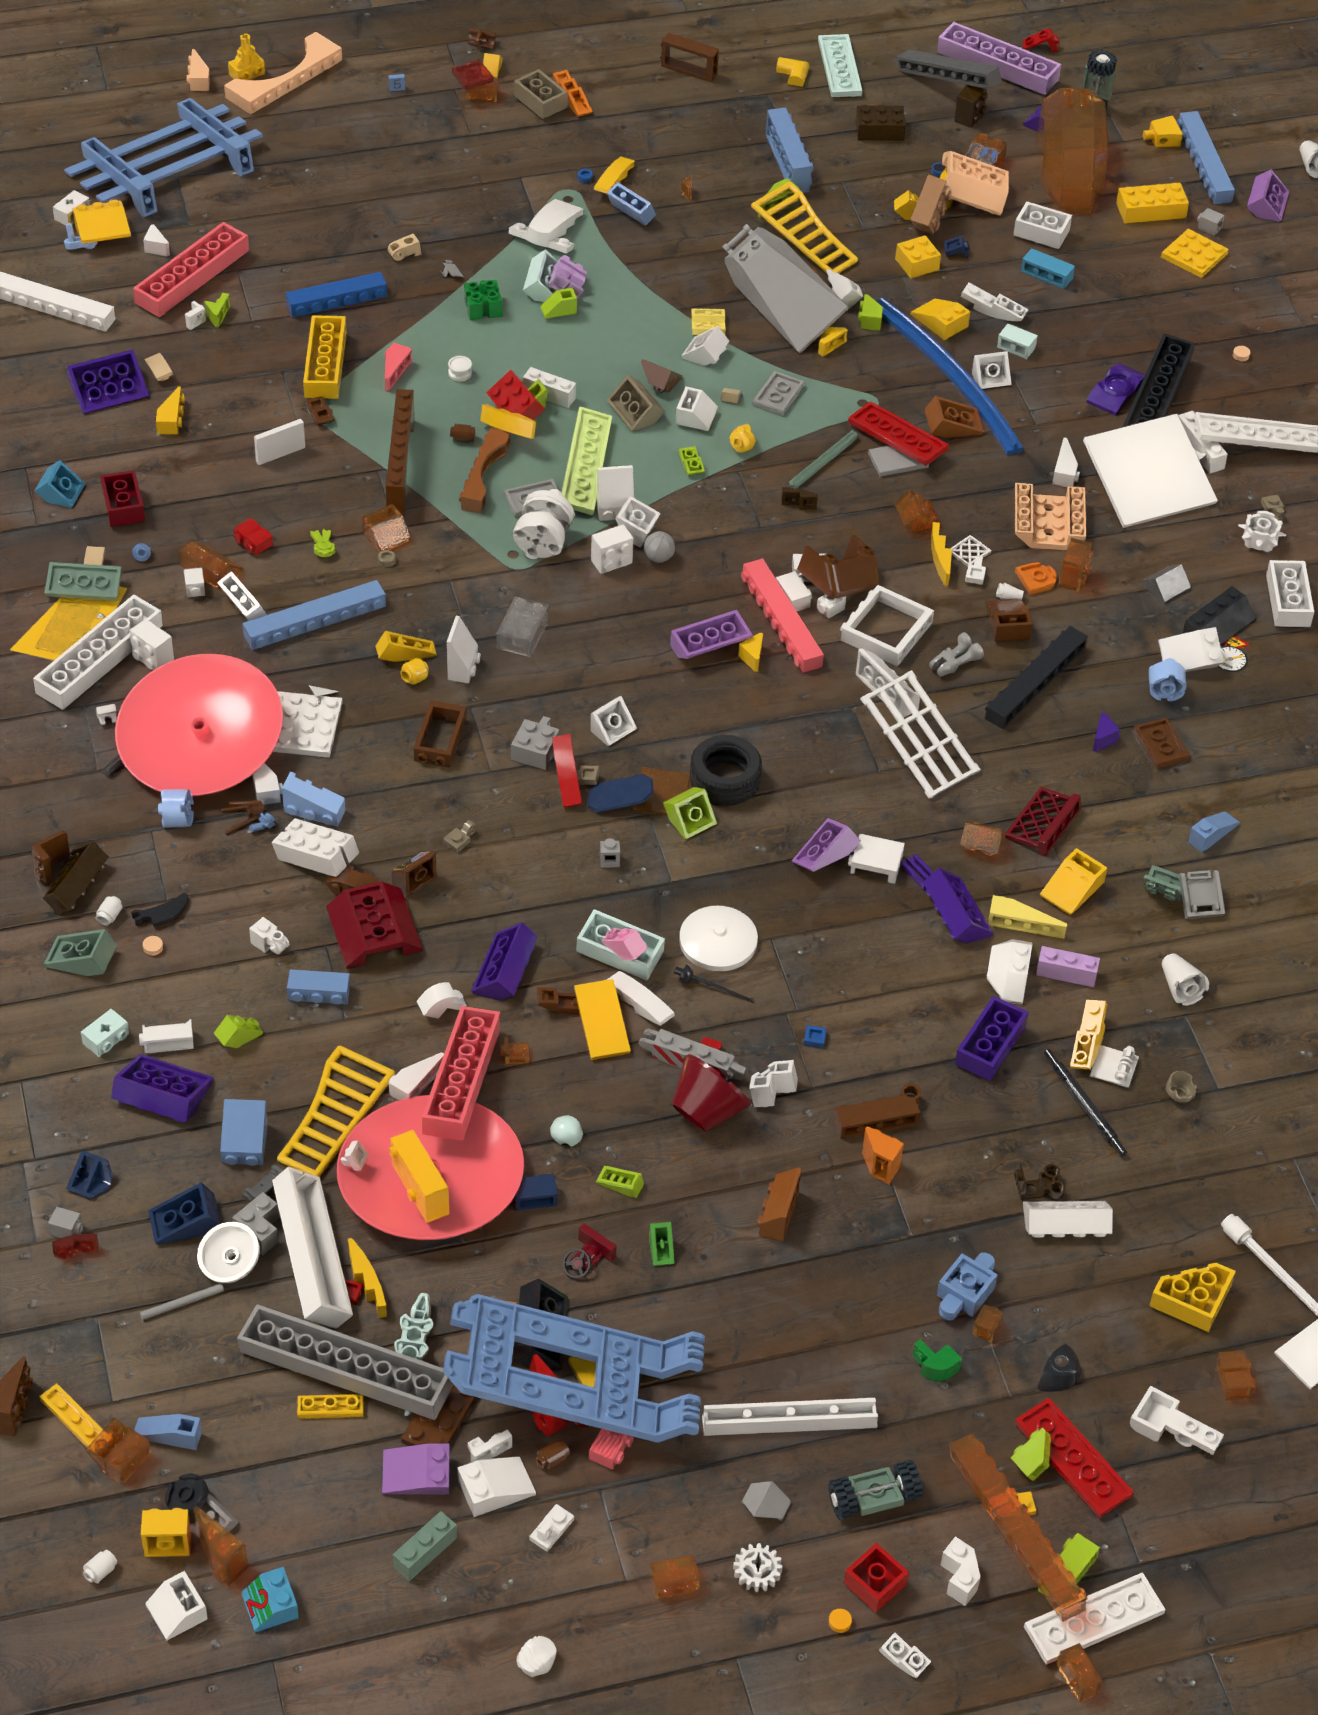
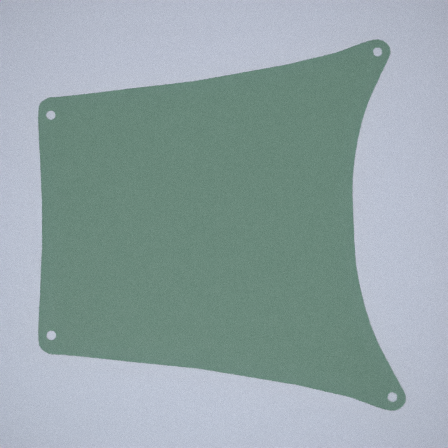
M568 189L555 193L545 205L554 199L563 201L564 197L571 196L573 201L569 204L584 209L583 215L575 219V225L567 228L565 235L558 237L568 239L569 242L574 243L572 251L563 253L516 237L495 258L465 282H477L480 284L481 280H497L499 293L502 298V317L489 318V315L483 316V319L469 320L464 300L463 284L432 312L341 380L339 399H324L326 406L333 410L334 421L322 425L387 470L396 389L414 390L415 423L414 432H410L406 485L430 502L505 566L520 570L529 568L545 558L530 559L516 544L512 534L520 517H514L505 499L504 490L554 479L558 490L562 492L579 407L612 416L603 468L632 465L634 498L648 506L679 489L773 447L822 428L848 421L849 416L862 408L857 404L859 400H866L868 403L871 401L878 406L879 401L868 393L821 382L786 371L743 352L729 343L726 346L727 349L720 354V359L713 365L710 363L702 366L681 357L694 337L697 336L692 335V319L656 295L634 276L614 254L600 234L582 195L576 190ZM545 249L558 261L563 255L570 257L571 262L584 266L583 269L587 271L585 282L581 287L584 291L577 298V314L545 319L540 309L544 302L534 301L523 291L532 258ZM393 343L412 348V362L389 392L385 391V352L387 348H390ZM455 356L469 358L472 362L471 378L462 382L452 380L448 374L449 360ZM641 360H647L683 376L670 392L665 390L663 393L653 389V385L648 383ZM530 367L575 382L576 399L569 408L546 401L545 410L534 419L536 421L534 439L511 433V445L506 456L492 463L482 477L483 485L486 488V504L482 513L461 510V502H459L460 492L464 491L465 480L469 479L470 469L474 468L475 457L479 456V448L484 444L485 434L489 433L490 428H495L480 421L482 404H488L499 409L486 392L510 370L523 381V376ZM774 371L805 381V386L784 416L752 405L754 398ZM627 375L640 380L665 410L654 425L635 432L629 429L607 402L608 397ZM685 387L703 390L718 406L709 431L676 424V408ZM724 388L740 390L741 394L738 404L721 401L722 390ZM454 424H465L475 427L474 441H453V437H450L451 427H454ZM749 424L751 432L756 438L755 445L750 451L739 453L732 447L729 437L738 426ZM696 446L705 473L687 475L678 451L681 448ZM597 499L593 515L574 510L575 515L571 526L565 532V542L562 549L617 521H599ZM510 551H517L519 556L511 559L507 554Z

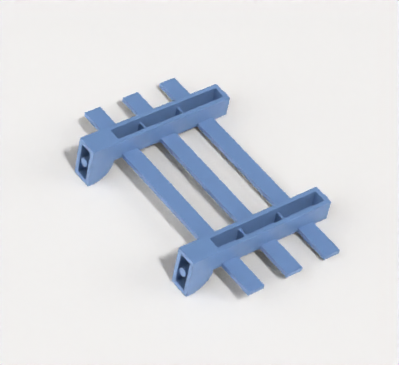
M189 98L177 103L179 117L182 121L110 150L95 137L81 142L83 156L87 160L64 169V171L72 177L97 167L103 173L80 182V185L89 190L113 180L119 186L96 195V198L100 202L105 203L129 193L132 196L137 211L141 216L146 217L158 212L153 182L223 153L228 155L234 171L240 177L254 171L249 142L261 138L263 135L257 129L238 135L233 129L246 124V121L240 116L223 123L216 117L230 112V109L224 104L206 110ZM191 127L199 132L127 163L120 158L123 155ZM207 140L216 145L144 176L136 171L139 168Z

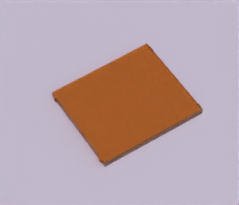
M642 767L640 774L653 779V795L644 803L633 805V811L667 815L663 802L687 791L690 773Z

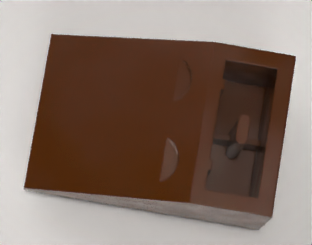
M1021 599L985 601L995 642L1030 639L1033 624L1030 612Z
M22 1357L0 1380V1435L15 1436L17 1428L20 1429L22 1409L25 1410L27 1407L28 1398L26 1395L28 1391H31L33 1385V1378L30 1377L31 1368L27 1364L26 1357Z

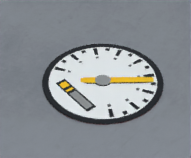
M1234 646L1220 647L1223 663L1218 666L1219 668L1229 672H1236L1242 670L1247 665V656L1241 649Z

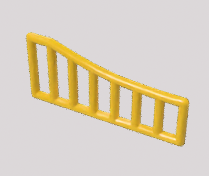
M787 182L751 204V207L826 274L827 269L839 274L858 262V257L825 227L813 211L803 192L793 183ZM788 189L794 193V195L767 211L760 207ZM798 199L802 203L801 207L777 221L771 216ZM805 211L810 216V218L790 230H786L782 226ZM812 223H815L818 227L817 230L800 240L793 236ZM821 234L828 238L811 250L805 246L806 243ZM832 244L838 248V250L822 260L815 255ZM842 254L849 258V260L833 270L826 265Z
M337 1046L325 1063L319 1087L306 1116L278 1155V1162L303 1171V1174L309 1173L321 1177L341 1150L349 1133L364 1119L389 1085L391 1077L396 1075V1072L343 1046ZM343 1055L384 1074L385 1077L379 1083L336 1063V1061ZM331 1070L375 1090L370 1097L330 1079ZM326 1087H330L362 1102L364 1105L357 1111L324 1095ZM322 1103L352 1117L353 1120L347 1126L317 1112ZM315 1119L342 1132L338 1140H335L308 1126ZM305 1134L332 1148L327 1155H324L299 1143V1140ZM295 1149L321 1163L314 1170L288 1156Z

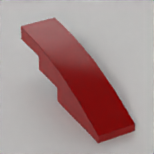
M571 734L552 737L563 807L582 805Z

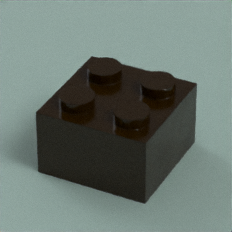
M971 85L964 87L957 96L954 122L971 128L979 121L980 116L985 113L987 108L985 105L988 98L986 88Z

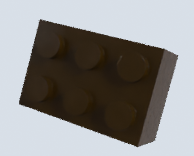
M857 106L855 120L857 140L904 141L906 129L904 106Z

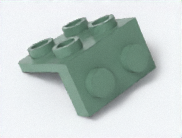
M1152 865L1149 875H1144V888H1147L1146 890L1152 894L1161 893L1169 900L1175 901L1177 899L1181 901L1182 893L1179 874Z

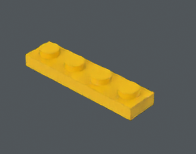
M55 1384L40 1396V1401L95 1456L113 1443L112 1438L58 1384Z

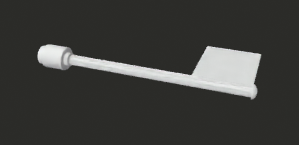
M1233 1214L1227 1216L1221 1223L1223 1231L1237 1245L1245 1244L1318 1316V1303L1251 1238L1252 1230L1238 1216ZM1318 1319L1274 1352L1309 1389L1318 1384Z

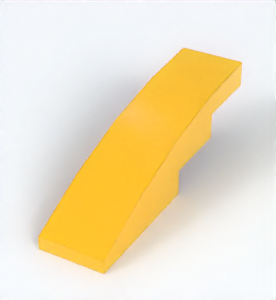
M620 156L606 169L594 186V190L607 194L617 182L621 184V180L627 177L628 170L634 167L635 161Z
M482 404L481 422L516 435L534 439L536 421L519 413H511L505 409H497L488 404Z
M933 522L931 533L933 561L944 586H948L952 549L945 548L946 536L939 535L940 523Z
M349 1238L348 1248L354 1281L364 1284L366 1301H375L378 1318L387 1317L386 1302L377 1275L364 1252L352 1238Z

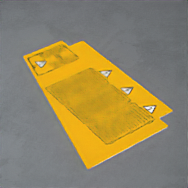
M119 588L118 601L60 598L10 650L56 660L117 609L127 588Z

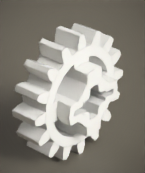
M760 1543L757 1544V1548H753L749 1544L748 1550L741 1548L740 1555L736 1554L733 1565V1570H735L734 1577L739 1578L740 1585L746 1583L747 1590L752 1586L755 1592H758L759 1587L767 1591L768 1585L774 1587L775 1580H780V1573H782L781 1557H776V1550L769 1552L768 1545L763 1549ZM757 1563H759L760 1567L759 1572H757L756 1568Z

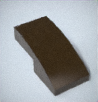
M782 487L781 505H799V510H817L818 494L798 488Z

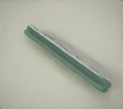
M854 430L850 431L791 479L788 486L790 488H798L857 440L858 433Z

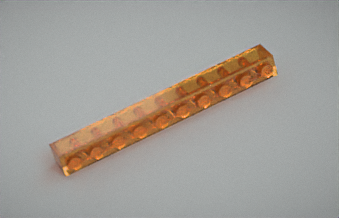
M971 1433L950 1443V1457L1060 1620L1064 1622L1086 1611V1600L1088 1598L1084 1589L1077 1586L1073 1573L1070 1570H1066L1062 1557L1059 1554H1055L1049 1538H1044L1038 1522L1031 1519L1027 1506L1020 1503L1017 1492L1013 1487H1009L1004 1473L998 1471L993 1457L987 1455L980 1439L977 1440L974 1434Z

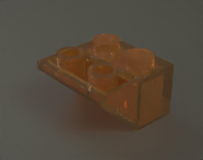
M908 490L894 503L905 527L914 533L932 531L933 522L940 523V517L935 513L933 503L930 500L923 499L919 493L915 494Z
M393 504L362 517L363 533L379 552L390 550L411 541V536L402 514Z
M115 1418L110 1421L85 1449L100 1469L121 1485L127 1481L151 1453L147 1438Z

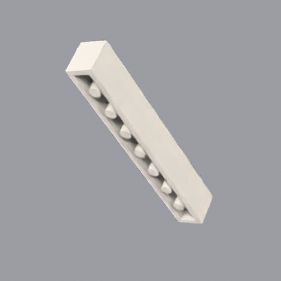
M0 272V299L105 332L115 321L113 306Z

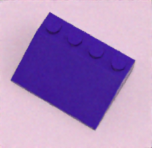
M133 349L67 366L66 374L83 414L149 397Z
M139 1054L114 1076L111 1099L118 1100L122 1104L136 1106L141 1110L155 1112L159 1116L173 1118L178 1122H187L195 1114L214 1077Z

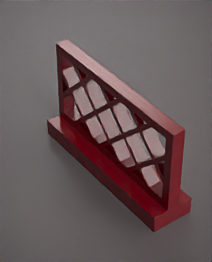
M1040 787L1007 830L1005 838L1039 850L1040 855L1046 857L1081 810V795L1074 793L1070 797ZM1042 794L1050 796L1048 799L1040 800ZM1064 801L1066 804L1057 806L1056 802ZM1053 803L1054 807L1045 809L1043 806ZM1040 806L1041 810L1031 811V809L1034 807ZM1057 812V816L1049 818L1047 815L1049 813ZM1044 815L1045 819L1036 821L1034 818L1036 816ZM1031 818L1032 822L1022 823V820ZM1048 824V828L1039 829L1038 827L1040 825ZM1035 827L1036 831L1027 833L1025 830L1027 828ZM1014 831H1023V834H1013ZM1039 836L1037 842L1029 839L1030 837Z

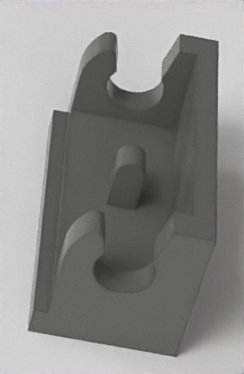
M277 1165L271 1166L272 1170L252 1189L248 1187L244 1189L243 1198L250 1203L262 1192L271 1199L275 1198L276 1194L272 1180L283 1172L281 1168Z

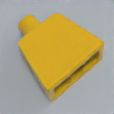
M1173 116L1153 120L1150 122L1149 130L1143 131V139H1152L1156 147H1181L1183 133Z

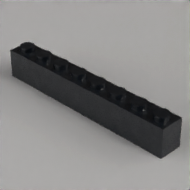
M1069 626L1065 631L1062 630L1055 641L1052 640L1048 647L1042 650L1034 661L1029 662L1024 671L1021 670L1013 681L1011 680L1003 691L998 692L993 701L987 703L985 719L1004 729L1086 648L1088 635L1072 626Z

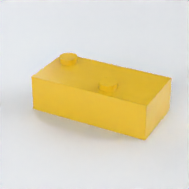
M414 1130L390 1138L391 1147L388 1149L392 1158V1166L407 1189L409 1200L411 1202L414 1201L426 1223L449 1215L448 1186Z

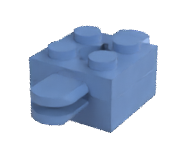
M980 1253L973 1260L961 1254L939 1281L937 1296L943 1299L939 1306V1314L943 1319L953 1320L960 1311L965 1312L971 1317L975 1315L995 1289L998 1274L993 1272L995 1265L993 1256L988 1253Z

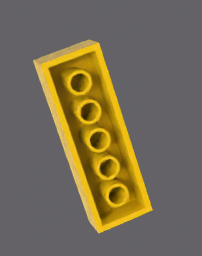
M312 316L303 380L305 398L322 396L323 399H339L347 334L346 316Z

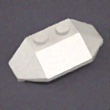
M1012 939L992 946L987 980L1000 995V999L1008 1003L1018 1005L1023 1003L1032 942Z

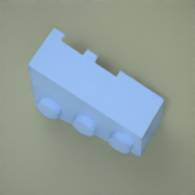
M290 771L282 787L284 813L338 827L346 811L345 798L324 787L321 790L311 785L312 782L309 780L304 782L296 778V774Z

